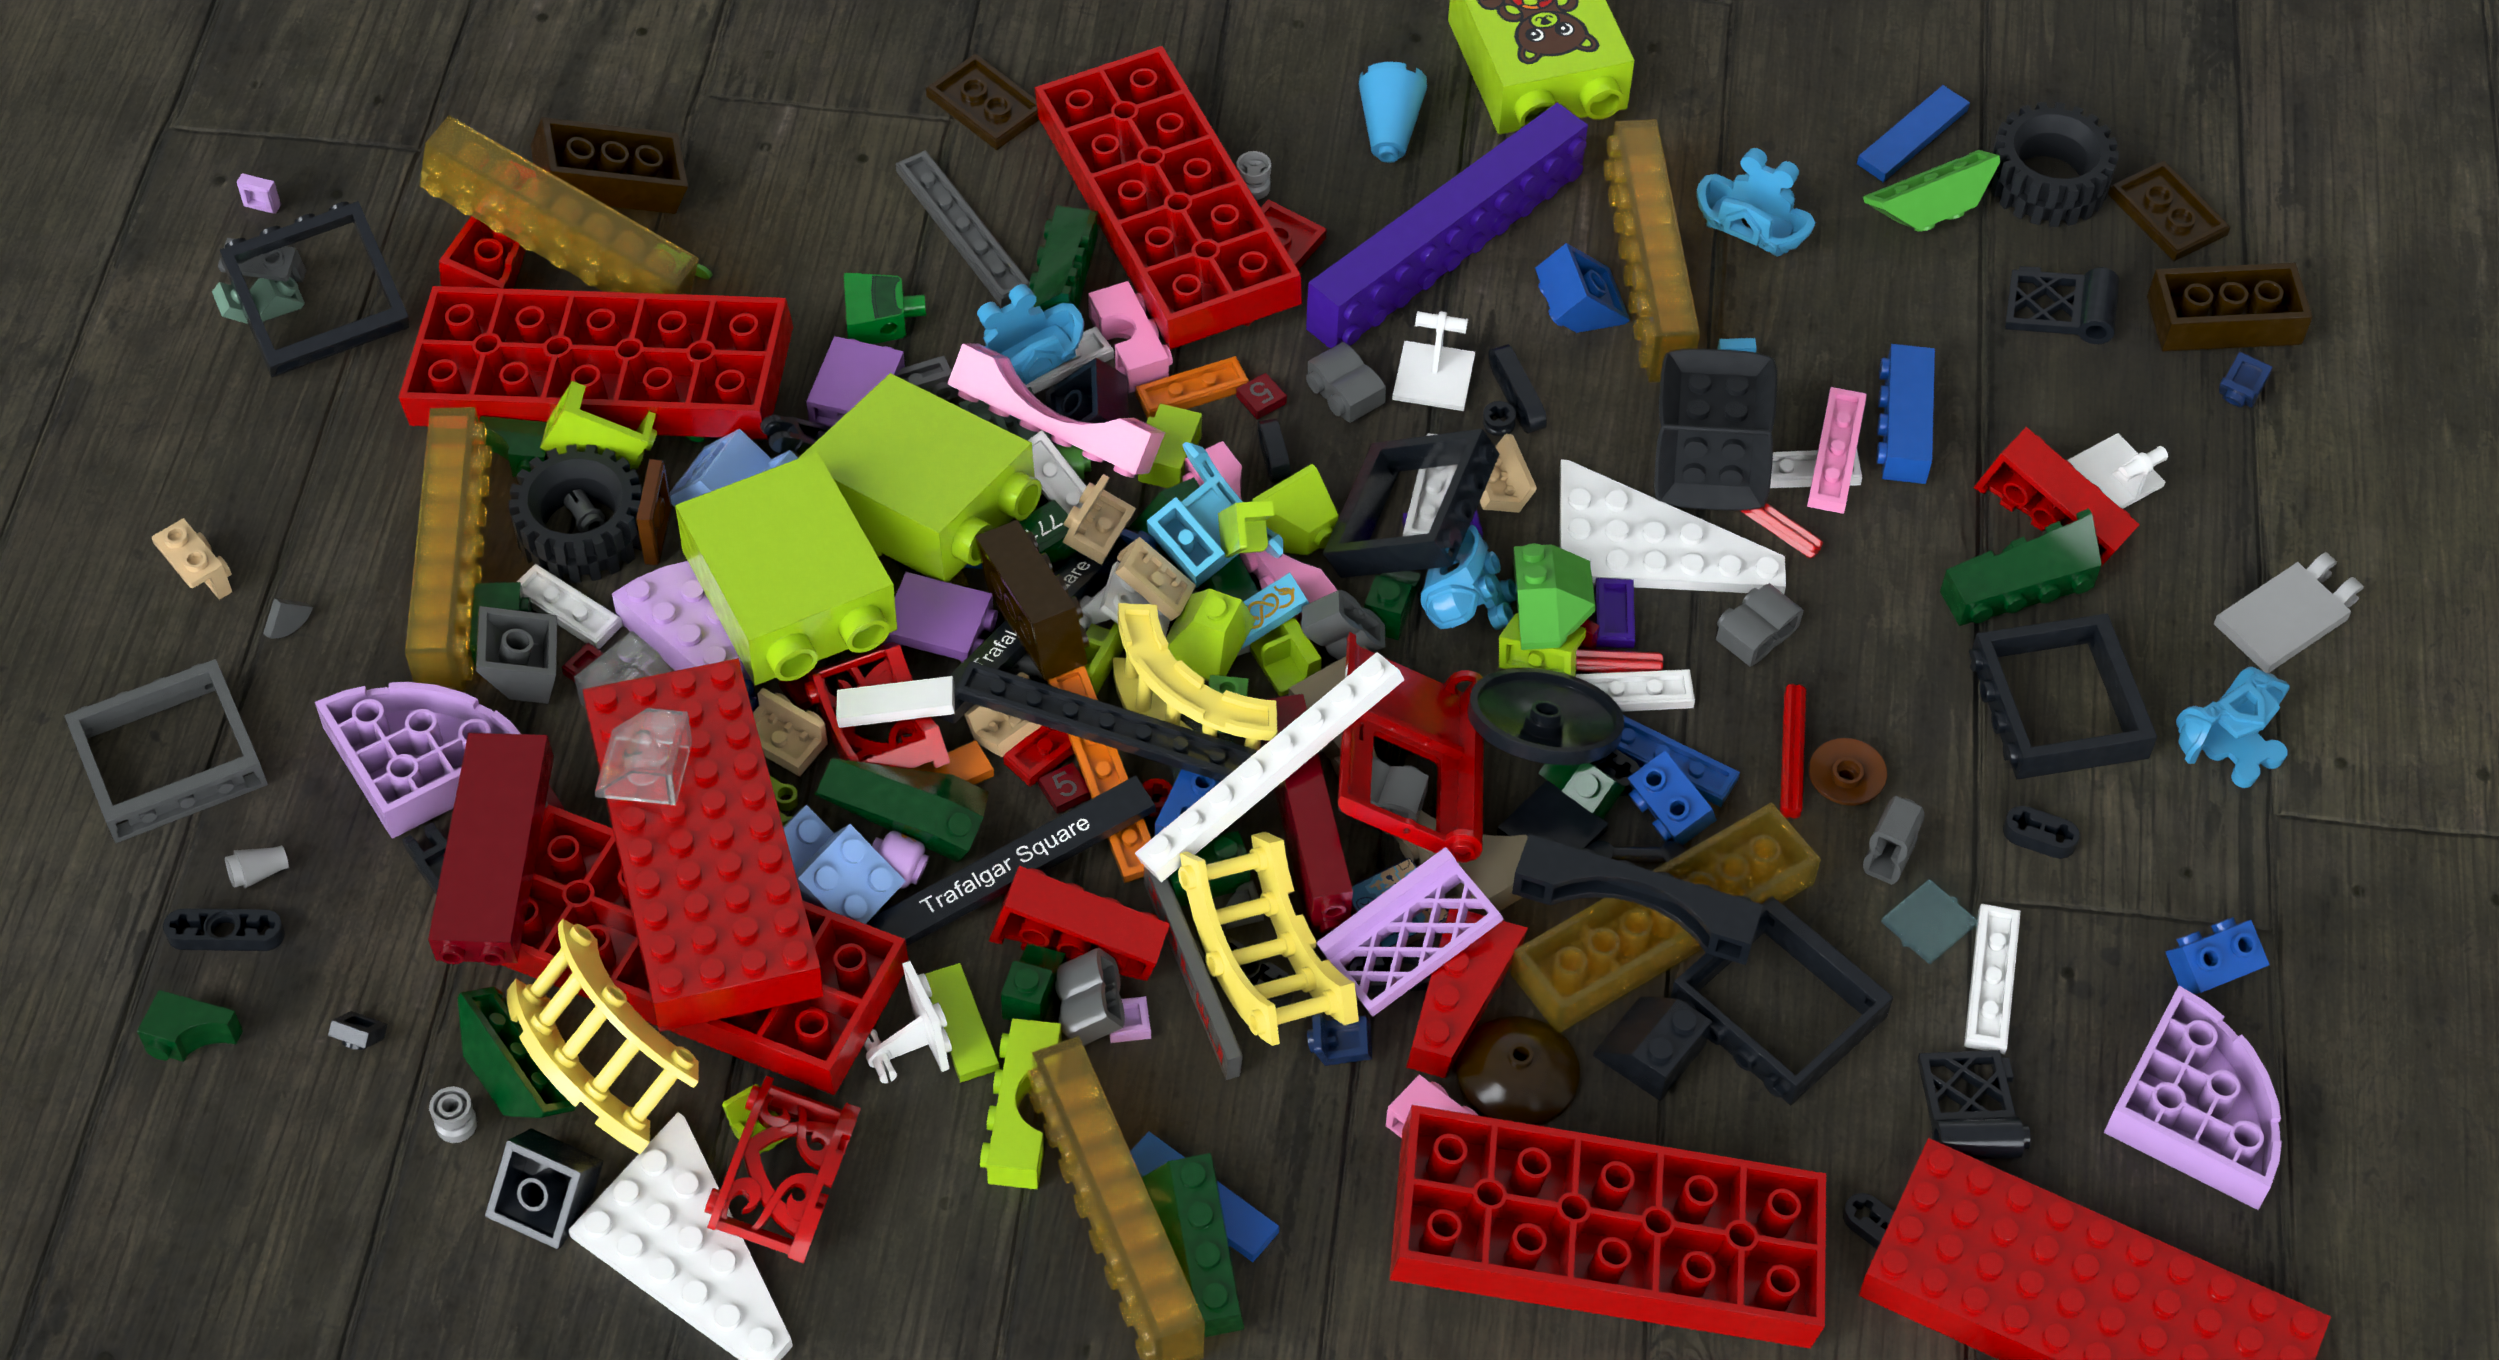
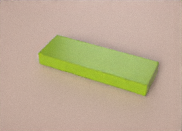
M958 963L926 973L925 976L932 991V997H929L932 1005L939 1003L946 1018L947 1026L944 1029L952 1046V1051H949L960 1083L995 1072L996 1069H999V1063L961 964Z

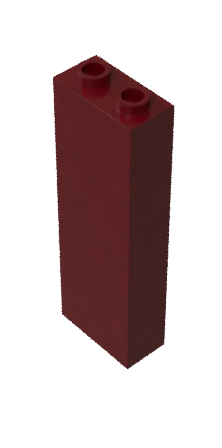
M1303 694L1265 699L1276 701L1277 734L1307 710ZM1263 740V745L1267 744L1269 741ZM1317 752L1274 788L1305 919L1315 939L1323 938L1351 917L1353 889Z
M468 733L428 937L436 961H443L447 964L483 962L493 966L503 963H518L554 760L547 735Z

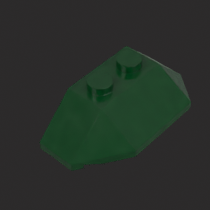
M496 987L460 992L458 996V1009L463 1057L502 1114L513 1117L542 1118L574 1111L576 1107L550 1082L522 1044L519 1036L522 1034L523 1029L519 1020L517 1022L511 1020L507 999L503 997L504 993Z

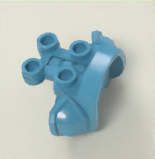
M1751 148L1740 161L1742 169L1747 173L1744 175L1738 174L1734 181L1718 174L1706 175L1698 185L1696 197L1699 209L1703 213V218L1706 219L1707 227L1718 229L1753 245H1758L1760 248L1778 257L1783 253H1788L1789 250L1796 249L1811 234L1816 222L1808 212L1793 208L1795 198L1789 188L1797 180L1799 175L1798 167L1791 162L1784 161L1776 169L1765 165L1767 156L1762 150ZM1743 218H1745L1750 227H1747L1742 223Z
M1020 284L1010 291V304L999 308L995 302H987L978 309L977 316L985 328L983 337L985 347L1008 357L1024 384H1028L1060 366L1062 363L1076 357V350L1083 336L1084 321L1080 311L1074 304L1061 303L1044 312L1040 306L1034 307L1037 297L1026 284Z
M1470 525L1453 563H1459L1455 570L1448 572L1446 569L1448 567L1427 570L1424 588L1421 591V605L1429 620L1439 629L1453 628L1466 623L1475 615L1477 606L1485 604L1487 607L1489 621L1495 630L1505 628L1514 616L1509 604L1517 600L1515 583L1511 579L1498 580L1495 574L1501 570L1499 559L1493 551H1487L1489 547L1482 539L1475 525Z
M2247 667L2239 673L2227 692L2217 702H2212L2204 708L2191 706L2183 710L2176 719V725L2180 733L2178 743L2186 755L2185 760L2187 763L2195 764L2201 750L2210 759L2215 761L2229 757L2235 763L2231 775L2232 781L2241 788H2249L2255 783L2260 775V764L2268 769L2278 768L2287 757L2286 746L2279 740L2271 739L2265 741L2258 733L2266 727L2279 711V704L2289 691V684L2284 680L2278 679L2274 674L2265 673L2254 667Z

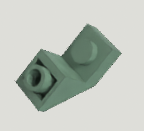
M291 277L286 282L258 278L249 290L262 322L299 310L305 305L298 289V284ZM219 282L213 289L212 294L222 317L248 324L232 285Z

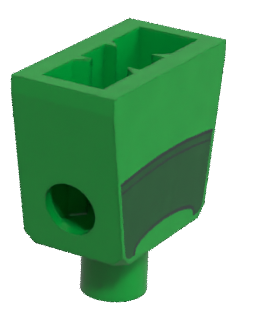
M844 273L848 339H856L868 344L902 339L906 336V317L926 316L925 295L903 296L902 278L899 276Z

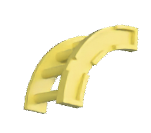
M1118 603V628L1126 651V658L1113 657L1112 666L1117 694L1124 709L1193 730L1180 720L1182 713L1202 724L1201 733L1217 737V731H1221L1234 736L1246 738L1244 746L1255 750L1260 749L1261 740L1270 741L1277 735V707L1275 700L1247 697L1228 690L1220 693L1205 685L1204 678L1191 670L1182 660L1177 661L1169 651V643L1161 629L1158 618L1157 605Z
M1267 832L1251 835L1253 848L1249 854L1206 864L1204 859L1189 852L1180 853L1182 867L1178 871L1179 881L1187 892L1193 919L1206 953L1207 969L1211 976L1217 977L1229 1001L1254 1035H1258L1272 1046L1280 1044L1278 1025L1322 1012L1330 1015L1343 1025L1359 1022L1355 983L1340 973L1329 959L1324 961L1319 959L1313 950L1316 948L1317 942L1303 914L1295 915L1288 894L1295 890L1288 868L1283 839ZM1251 869L1258 873L1262 889L1260 898L1215 909L1209 880ZM1261 914L1270 916L1277 939L1231 951L1221 925ZM1281 954L1283 957L1288 958L1296 974L1253 986L1240 965ZM1298 990H1302L1305 993L1309 992L1313 997L1279 1008H1275V1004L1267 1000Z
M562 919L558 924L561 949L533 984L526 985L520 980L515 979L507 989L509 1015L512 1021L517 1022L519 1020L523 1029L519 1038L531 1058L550 1082L575 1107L582 1102L599 1116L595 1124L633 1151L641 1154L650 1143V1120L647 1119V1116L677 1079L682 1080L693 1088L699 1082V1061L696 1060L689 1050L674 1045L661 1035L628 1003L625 993L615 986L609 977L599 955L597 939L592 932L583 925H573ZM569 966L573 973L550 1001V998L546 995L547 992ZM581 988H583L596 1006L567 1043H565L555 1021ZM608 1019L627 1039L597 1077L594 1078L579 1062L578 1055L605 1020ZM641 1050L654 1062L663 1067L664 1070L636 1105L628 1107L610 1093L609 1087L637 1052Z

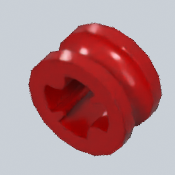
M1153 778L1145 781L1142 785L1151 799L1154 794L1162 795L1159 802H1154L1156 812L1148 816L1158 818L1172 786L1164 779Z

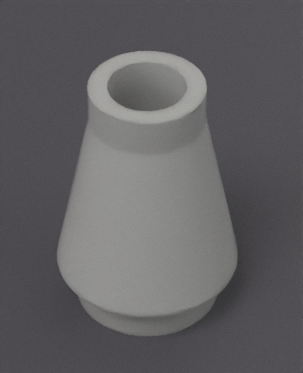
M282 845L273 848L234 850V855L225 857L228 876L234 888L243 885L246 889L280 870L289 868L287 855Z

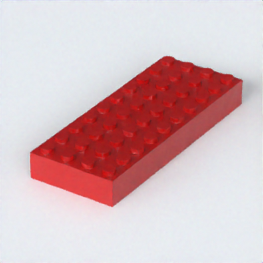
M1163 46L1035 87L1039 120L1090 210L1098 211V224L1137 293L1141 294L1147 311L1156 322L1158 330L1170 350L1302 304L1300 272Z
M433 286L398 398L410 426L478 428L481 416L547 422L571 381L586 386L580 410L634 431L637 430L650 411L656 414L652 428L657 430V435L722 438L741 429L750 439H768V436L764 435L761 430L760 423H762L765 417L771 416L774 413L794 326L786 298Z
M739 658L582 689L588 724L658 1031H667L823 997L820 964Z
M548 804L544 811L518 963H503L501 965L537 979L561 949L558 936V924L560 921L565 919L573 925H583L597 939L600 958L615 986L625 993L628 1003L648 1023L657 1026L613 829ZM803 901L820 964L823 997L668 1031L835 1096L903 977L904 969L902 963L908 962L909 959L904 938ZM569 966L554 983V986L561 988L573 972ZM581 988L577 995L591 1000L583 988Z
M1411 1106L1402 1129L1389 1280L1810 1349L1825 1327L1826 1173L1424 1106Z
M1928 1138L1869 1266L1858 1295L1998 1360H2315L2331 1316L1930 1138Z

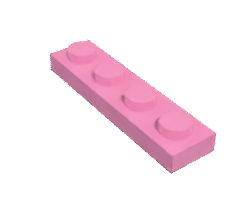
M1834 387L1830 388L1807 507L1844 514L1865 407L1866 393Z

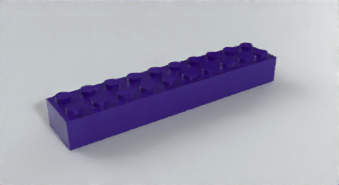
M1557 102L1308 282L1306 330L1330 349L1341 342H1345L1349 346L1353 345L1363 333L1373 326H1379L1386 316L1394 310L1406 306L1417 293L1423 289H1429L1440 276L1447 271L1456 269L1462 260L1472 253L1479 252L1496 235H1502L1520 217L1528 216L1539 203L1545 199H1551L1558 189L1569 181H1575L1583 171L1588 124Z

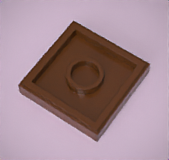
M649 459L636 518L644 562L647 565H658L660 563L672 509L665 464L663 460Z

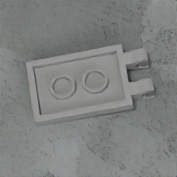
M2325 552L2317 557L2307 569L2297 562L2218 614L2214 625L2265 673H2270L2347 621L2351 614V610L2348 607L2359 600L2356 594L2363 590L2364 586L2357 579L2351 577L2332 594L2321 583L2332 576V572L2329 569L2335 566L2337 561Z

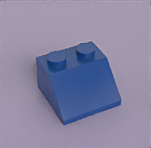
M1565 243L1535 267L1540 280L1538 284L1539 289L1546 297L1550 307L1548 310L1549 315L1558 326H1565L1579 333L1624 325L1630 321L1610 268L1568 243Z

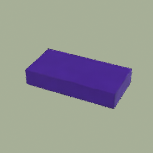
M1596 578L1595 623L1600 626L1596 647L1634 648L1633 579Z

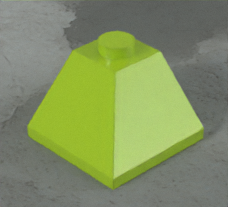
M1313 464L1253 498L1252 502L1273 500L1274 516L1266 520V526L1282 537L1283 552L1309 555L1319 548H1325L1338 521L1339 515L1317 468Z
M1213 589L1191 594L1182 613L1176 618L1166 637L1169 643L1168 649L1177 661L1182 660L1191 670L1206 681H1209L1210 675L1226 676L1251 631L1255 619L1243 600Z

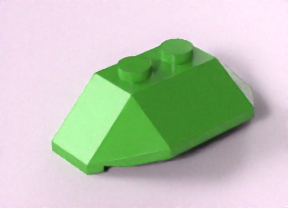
M1977 150L1969 155L1863 196L1864 203L1899 224L1914 228L1915 231L1930 230L1935 227V223L1945 219L1960 218L1964 215L1965 211L1977 207L2000 164V157L1996 154Z
M1533 543L1526 546H1515L1513 549V565L1521 650L1560 648L1567 641V636L1577 630L1595 611L1590 561L1552 544L1540 545Z

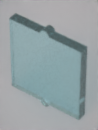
M1930 879L1886 914L1881 921L1902 940L1901 944L1904 947L1909 946L1929 965L1978 923L1972 915L1957 903L1956 897L1947 895Z

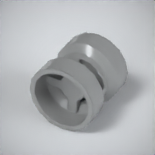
M1248 151L1243 153L1237 160L1236 168L1255 200L1262 199L1269 194L1271 189V160L1262 152Z
M454 1086L443 1088L432 1096L429 1103V1111L439 1137L450 1143H459L469 1139L477 1128V1117L468 1093L462 1088Z

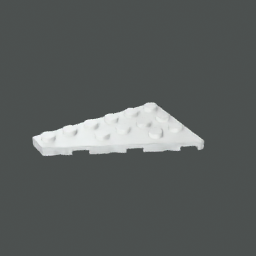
M1561 460L1560 548L1590 561L1593 585H1595L1596 578L1633 579L1634 587L1749 593L1753 588L1760 589L1770 583L1780 592L1785 593L1786 573L1784 555L1669 504L1660 502L1651 496L1570 460Z
M677 1112L650 1141L643 1152L637 1155L568 1230L570 1237L737 1359L781 1360L793 1347L791 1337L743 1238L717 1229L714 1231L707 1228L711 1214L705 1213L704 1210L712 1189L719 1190V1187L685 1117ZM728 1208L727 1216L733 1218Z

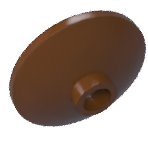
M1837 738L1823 743L1815 750L1809 763V776L1816 790L1830 801L1842 805H1861L1874 800L1883 791L1887 781V767L1882 756L1869 744L1852 738ZM1842 777H1848V778H1850L1851 780H1846V779H1843Z

